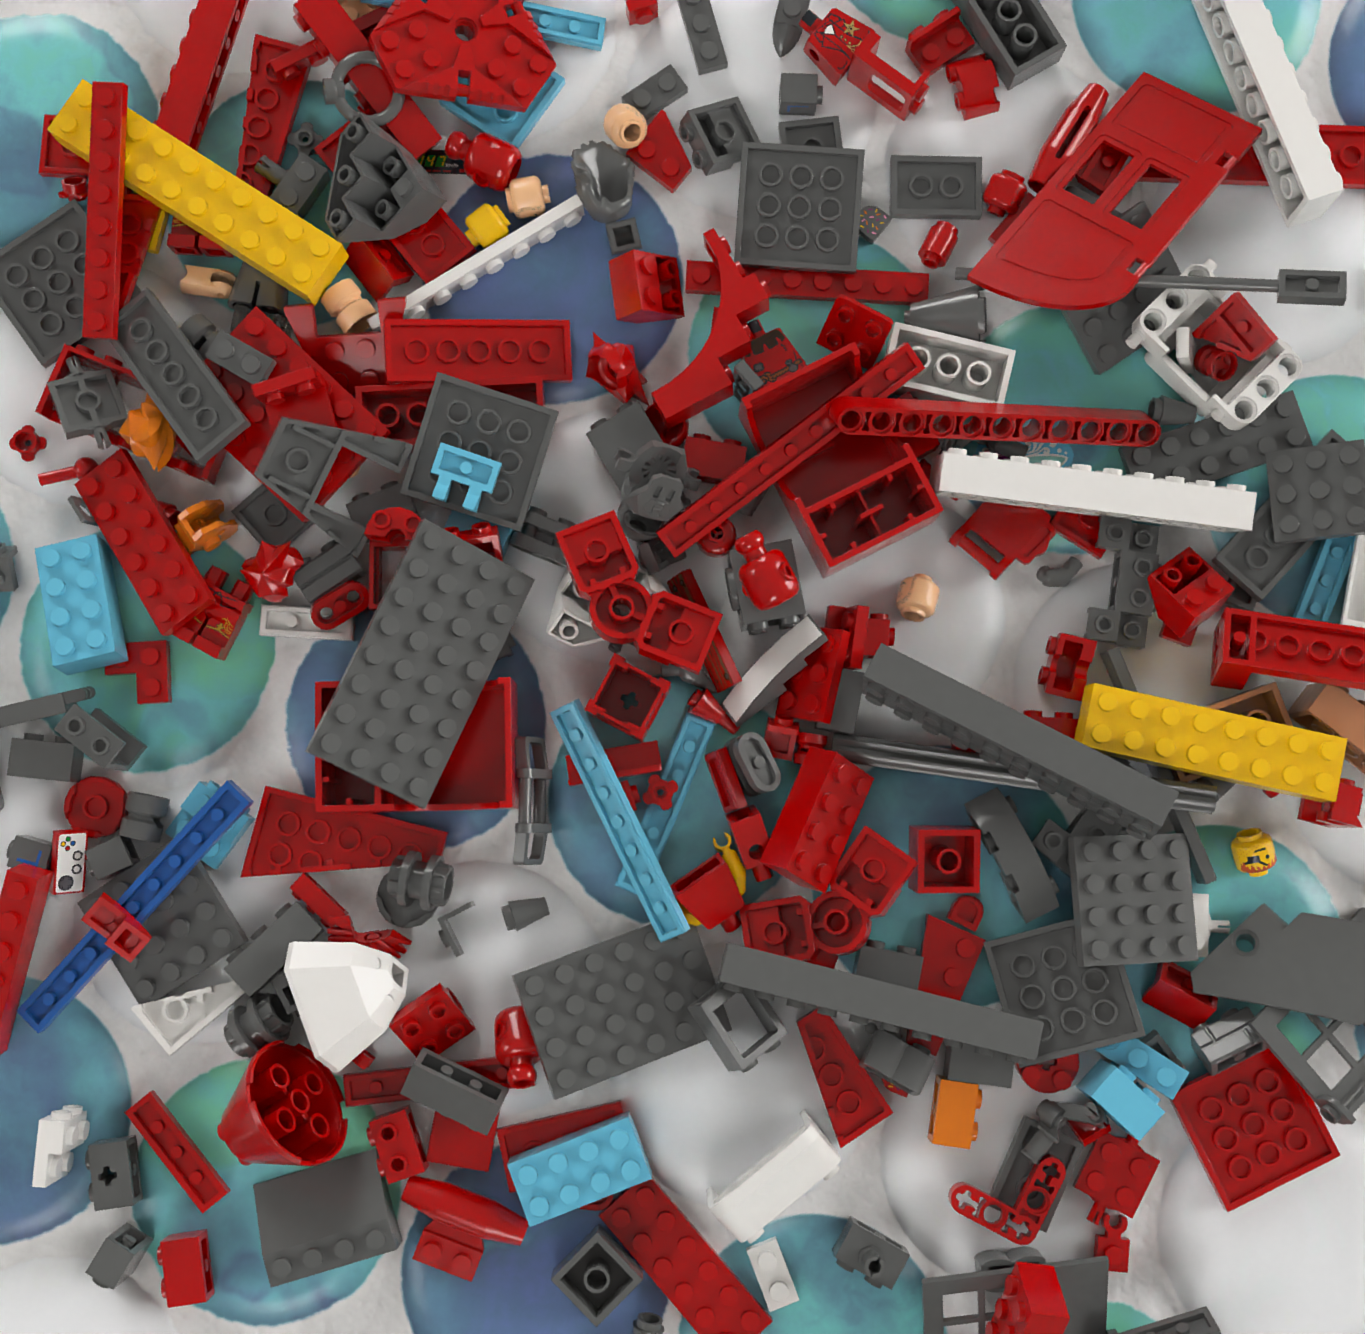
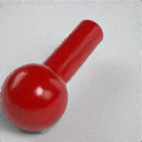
M82 457L75 462L74 466L37 475L41 486L74 478L80 480L96 468L98 464L92 458Z

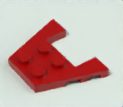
M406 296L378 298L377 305L381 331L318 335L313 303L285 305L283 307L284 313L302 349L351 395H355V386L388 385L386 384L383 320L403 319L407 303Z

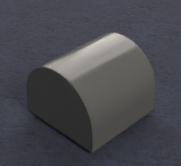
M635 217L605 224L612 256L629 252L633 249H642Z

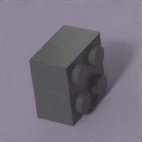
M598 1224L553 1269L551 1281L597 1327L643 1280V1269Z

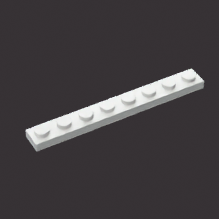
M578 195L572 196L407 295L403 319L421 318L428 308L435 304L439 306L451 299L453 293L460 289L467 290L473 287L478 282V278L487 273L494 274L498 272L508 260L513 257L515 259L523 257L530 251V247L538 242L546 243L556 235L558 230L565 226L570 228L579 223L585 213L583 203ZM378 312L367 319L373 331H381Z

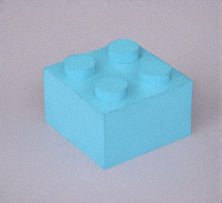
M1100 1058L1076 1087L1095 1105L1100 1106L1106 1115L1123 1131L1140 1141L1165 1113L1157 1105L1161 1100L1147 1087L1144 1088L1138 1082L1134 1084L1135 1075L1122 1064L1119 1066L1113 1061L1108 1063Z

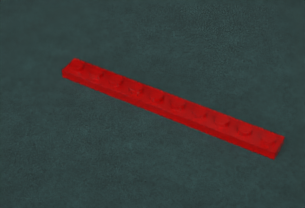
M908 342L901 344L655 531L674 558L678 557L842 431L830 416L829 409L835 399L843 396L887 398L925 369ZM853 411L846 412L841 420L848 419Z

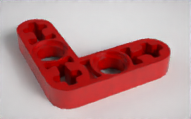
M1050 1154L1044 1155L1038 1162V1165L1034 1163L1013 1207L966 1182L954 1184L949 1190L948 1200L953 1209L959 1214L1015 1244L1028 1245L1036 1238L1065 1179V1166L1055 1156ZM1054 1163L1053 1167L1057 1170V1174L1047 1177L1045 1184L1050 1187L1049 1191H1047L1041 1185L1036 1184L1035 1181L1038 1179L1043 1183L1046 1177V1173L1042 1170L1044 1165L1050 1167ZM967 1190L968 1196L973 1201L979 1203L977 1210L967 1202H963L959 1206L960 1201L956 1198V1195L958 1193L964 1194ZM1033 1191H1039L1044 1196L1043 1204L1038 1208H1031L1027 1204V1197ZM989 1205H997L1001 1209V1215L995 1222L986 1221L984 1218V1210ZM1009 1212L1012 1213L1009 1216L1012 1222L1021 1225L1023 1221H1026L1025 1226L1028 1228L1026 1234L1021 1232L1019 1236H1016V1230L1006 1224Z

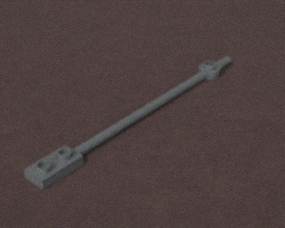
M956 267L955 280H967V275L973 268ZM1279 269L1277 279L1143 274L1135 287L1277 293V303L1344 306L1347 294V271Z

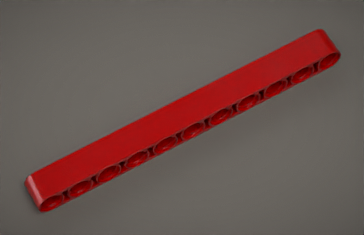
M851 396L835 399L829 409L830 416L843 433L849 435L1133 447L1151 446L1161 436L1160 425L1141 410ZM853 411L848 419L841 420L846 412ZM883 412L879 420L872 421L877 413ZM913 413V416L909 421L903 422L904 418L907 415ZM943 415L938 423L933 424L936 417ZM973 416L972 420L968 424L963 425L964 421L968 417ZM1002 418L998 425L993 426L997 419ZM1031 419L1030 423L1027 426L1023 427V424L1027 420ZM1057 421H1060L1059 424H1058L1055 428L1052 429L1053 425H1054ZM1088 422V425L1081 430L1082 426ZM1117 423L1116 427L1110 431L1111 427Z

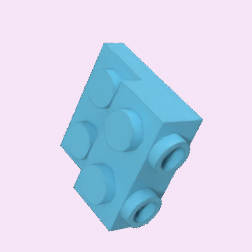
M212 780L209 783L199 781L180 806L182 810L166 829L165 833L174 839L221 786ZM250 808L243 813L201 859L214 870L219 868L255 820L254 817L248 814L251 810Z

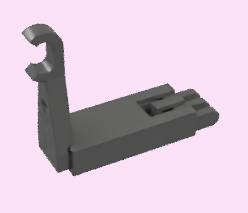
M87 686L1 706L0 728L67 713L73 704L93 698L96 694L95 689ZM0 788V811H1V810L3 809V807H4V799H3L2 791H1V788Z

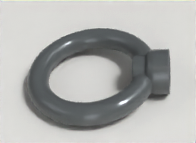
M358 51L347 55L337 64L331 78L322 79L325 105L335 104L338 111L350 122L359 112L354 110L345 99L344 78L353 67L360 64H372L382 69L375 53L372 51ZM393 91L392 100L385 110L378 114L366 116L378 126L391 122L401 111L405 94H398Z

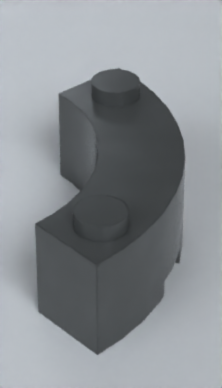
M998 787L965 803L964 806L970 824L981 829V841L990 855L993 854L1001 870L999 874L1011 903L1027 924L1058 908L1059 903L1056 897V893L1060 892L1058 885L1051 875H1047L1029 836L1015 813L1018 810L1013 799L1010 796L1004 797Z

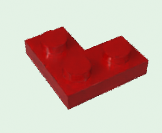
M170 641L126 643L128 661L105 666V675L107 676L136 674L137 704L172 703Z

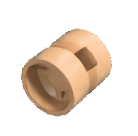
M350 278L335 283L323 294L320 300L330 316L337 317L336 323L344 334L364 332L370 327L367 319L377 314V311L368 299H362L360 296L361 290Z

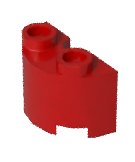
M985 53L956 60L946 65L947 80L949 83L955 84L958 90L957 93H954L955 106L957 111H962L964 121L999 111L1000 101H997L994 87H998L999 82L991 59L985 60Z
M402 507L378 510L367 523L364 535L371 542L392 544L395 538L403 536L410 543L421 518L413 511Z
M1059 633L1057 637L1050 636L1045 653L1049 654L1047 665L1040 668L1038 675V684L1044 685V692L1082 702L1084 688L1087 683L1088 668L1093 661L1098 641L1066 633Z

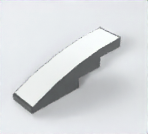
M809 614L800 623H797L759 657L742 676V681L734 686L721 703V706L737 728L787 691L783 684L808 665L804 658L829 640Z

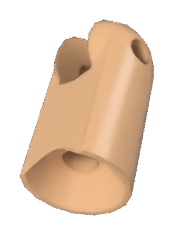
M185 265L187 274L180 280V289L183 294L229 299L236 280L233 273L221 269Z

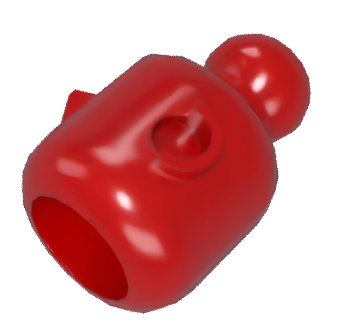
M454 131L450 134L445 145V153L450 159L464 161V172L480 187H488L497 192H504L505 188H509L510 181L516 179L521 167L522 155L519 149L513 144L487 132L478 133L473 140H470L464 132Z
M756 529L735 540L736 551L743 555L746 563L739 569L742 590L758 610L772 609L798 593L799 582L785 554L779 549L767 551L764 546V537L760 531Z
M522 1006L508 1007L502 1010L495 1018V1056L501 1065L510 1067L506 1076L509 1085L516 1089H525L533 1086L536 1082L537 1071L533 1065L539 1062L540 1058Z

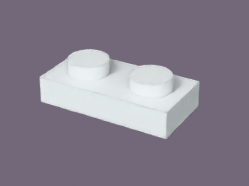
M776 1236L747 1247V1254L769 1311L772 1312L799 1301V1296Z

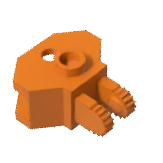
M221 499L203 500L186 508L177 516L178 523L174 527L189 555L202 550L210 552L219 547L222 541L230 538L238 531V524L235 519L223 522L218 517L224 512V503Z

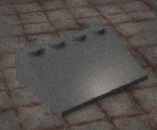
M377 1148L253 1185L262 1256L271 1288L397 1250L402 1242V1237L386 1178L380 1176L377 1168L376 1159L379 1158Z

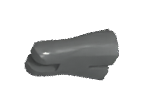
M243 261L227 303L230 308L240 313L249 314L257 306L266 316L283 319L287 318L283 307L288 305V289Z

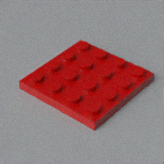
M1269 1048L1214 1076H1211L1208 1072L1182 1085L1174 1099H1169L1223 1209L1227 1212L1341 1156L1314 1101Z

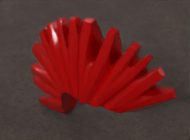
M350 915L328 917V921L338 926L327 929V933L331 934L327 937L328 941L355 942L389 953L398 959L401 958L399 952L405 954L407 951L402 944L411 945L412 943L411 940L394 929L375 930L364 933L354 931Z

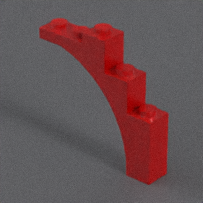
M714 228L703 233L704 247L719 271L721 281L720 305L713 329L704 347L687 368L669 383L651 392L653 404L667 429L734 395L733 383L735 381L728 365L752 352L751 340L754 337L746 322L769 311V298L772 295L768 285L764 280L759 281L754 272L746 276L740 262H734L729 255L731 248L724 236L719 238Z

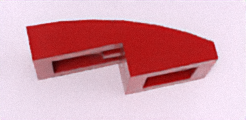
M105 892L100 895L81 918V921L107 939L104 943L130 963L152 938L149 932L125 908Z

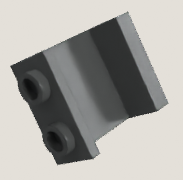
M73 704L54 728L56 732L103 769L129 771L148 747L98 708H95L91 714H88L77 704Z

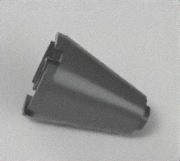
M974 285L910 304V310L904 311V324L986 343V340H980V335L987 332L986 297H980L979 292L985 289Z

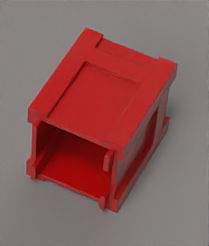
M614 653L609 662V671L594 699L590 698L584 710L588 715L643 743L655 717L671 690V682L662 677L657 679L628 664L626 658ZM630 692L636 694L635 700L638 702V705L636 707L630 706L629 709L623 708L624 701L621 700L623 694L627 696Z

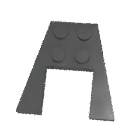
M281 416L254 475L358 558L368 539L364 535L366 526L315 502L332 465L343 446L400 474L413 445L409 442Z

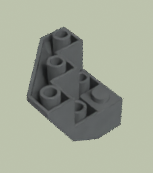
M359 112L340 134L325 214V222L338 242L349 243L394 239L427 223L446 202L435 180L413 155L364 113Z

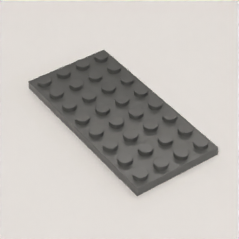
M422 519L305 752L421 809H425L535 579L429 520Z

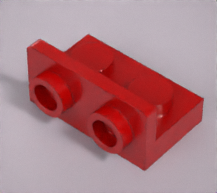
M958 6L950 11L948 9L942 10L934 17L932 23L925 27L920 25L908 35L905 52L921 75L925 69L930 72V76L950 62L974 48L976 42L960 21L961 10Z
M829 605L827 607L824 628L841 629L851 633L843 665L844 669H862L870 608L868 606L855 605L846 608Z

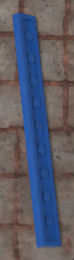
M227 780L116 902L142 925L254 801L232 780ZM91 929L16 1011L37 1033L47 1029L116 953L104 944L107 939L94 929Z

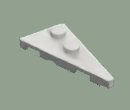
M233 980L162 998L157 1001L133 1006L131 1010L167 1054L171 1056L246 993Z

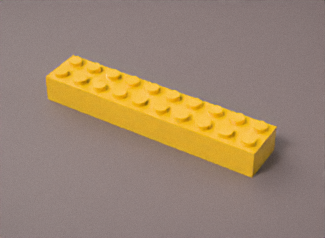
M82 79L47 130L62 146L89 162L92 84ZM127 107L124 185L303 300L313 303L315 307L349 257L343 244Z

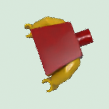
M724 832V836L728 841L727 845L721 847L713 838V847L718 853L674 882L670 887L688 924L693 926L702 924L708 930L720 924L726 933H731L741 925L736 912L745 905L742 896L746 892V869L737 852L730 848L731 836Z

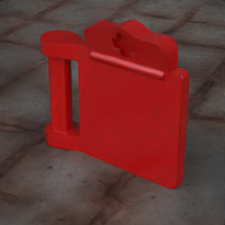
M984 502L951 536L948 542L954 547L957 545L989 570V576L996 581L1015 559L1023 565H1028L1035 557L1043 555L1048 548L1049 542L1056 534V528L1049 523L1051 516L1043 509ZM972 530L1004 556V558L997 562L970 540L967 534Z

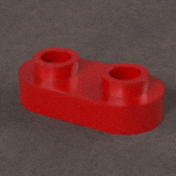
M359 581L345 582L312 604L310 615L313 623L323 630L336 628L367 608L369 592L366 586ZM351 591L359 593L358 598L354 601L347 598L348 593ZM325 607L332 609V613L328 617H323L320 614L321 610Z

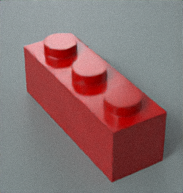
M303 873L289 887L293 891L291 894L299 901L302 899L307 904L305 906L306 909L313 915L316 913L321 918L319 921L326 928L337 926L328 921L329 916H347L349 914L308 873Z

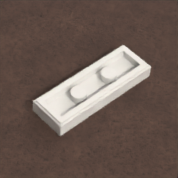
M261 604L259 635L354 641L356 615L334 629L323 630L313 623L310 615L311 607ZM323 608L320 614L323 617H328L331 615L332 609Z

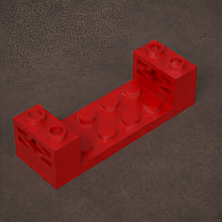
M1225 607L1213 633L1210 685L1242 690L1251 673L1365 690V628Z

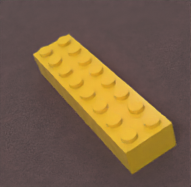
M1097 683L1086 685L1084 688L1074 740L1104 755L1318 802H1336L1348 739Z

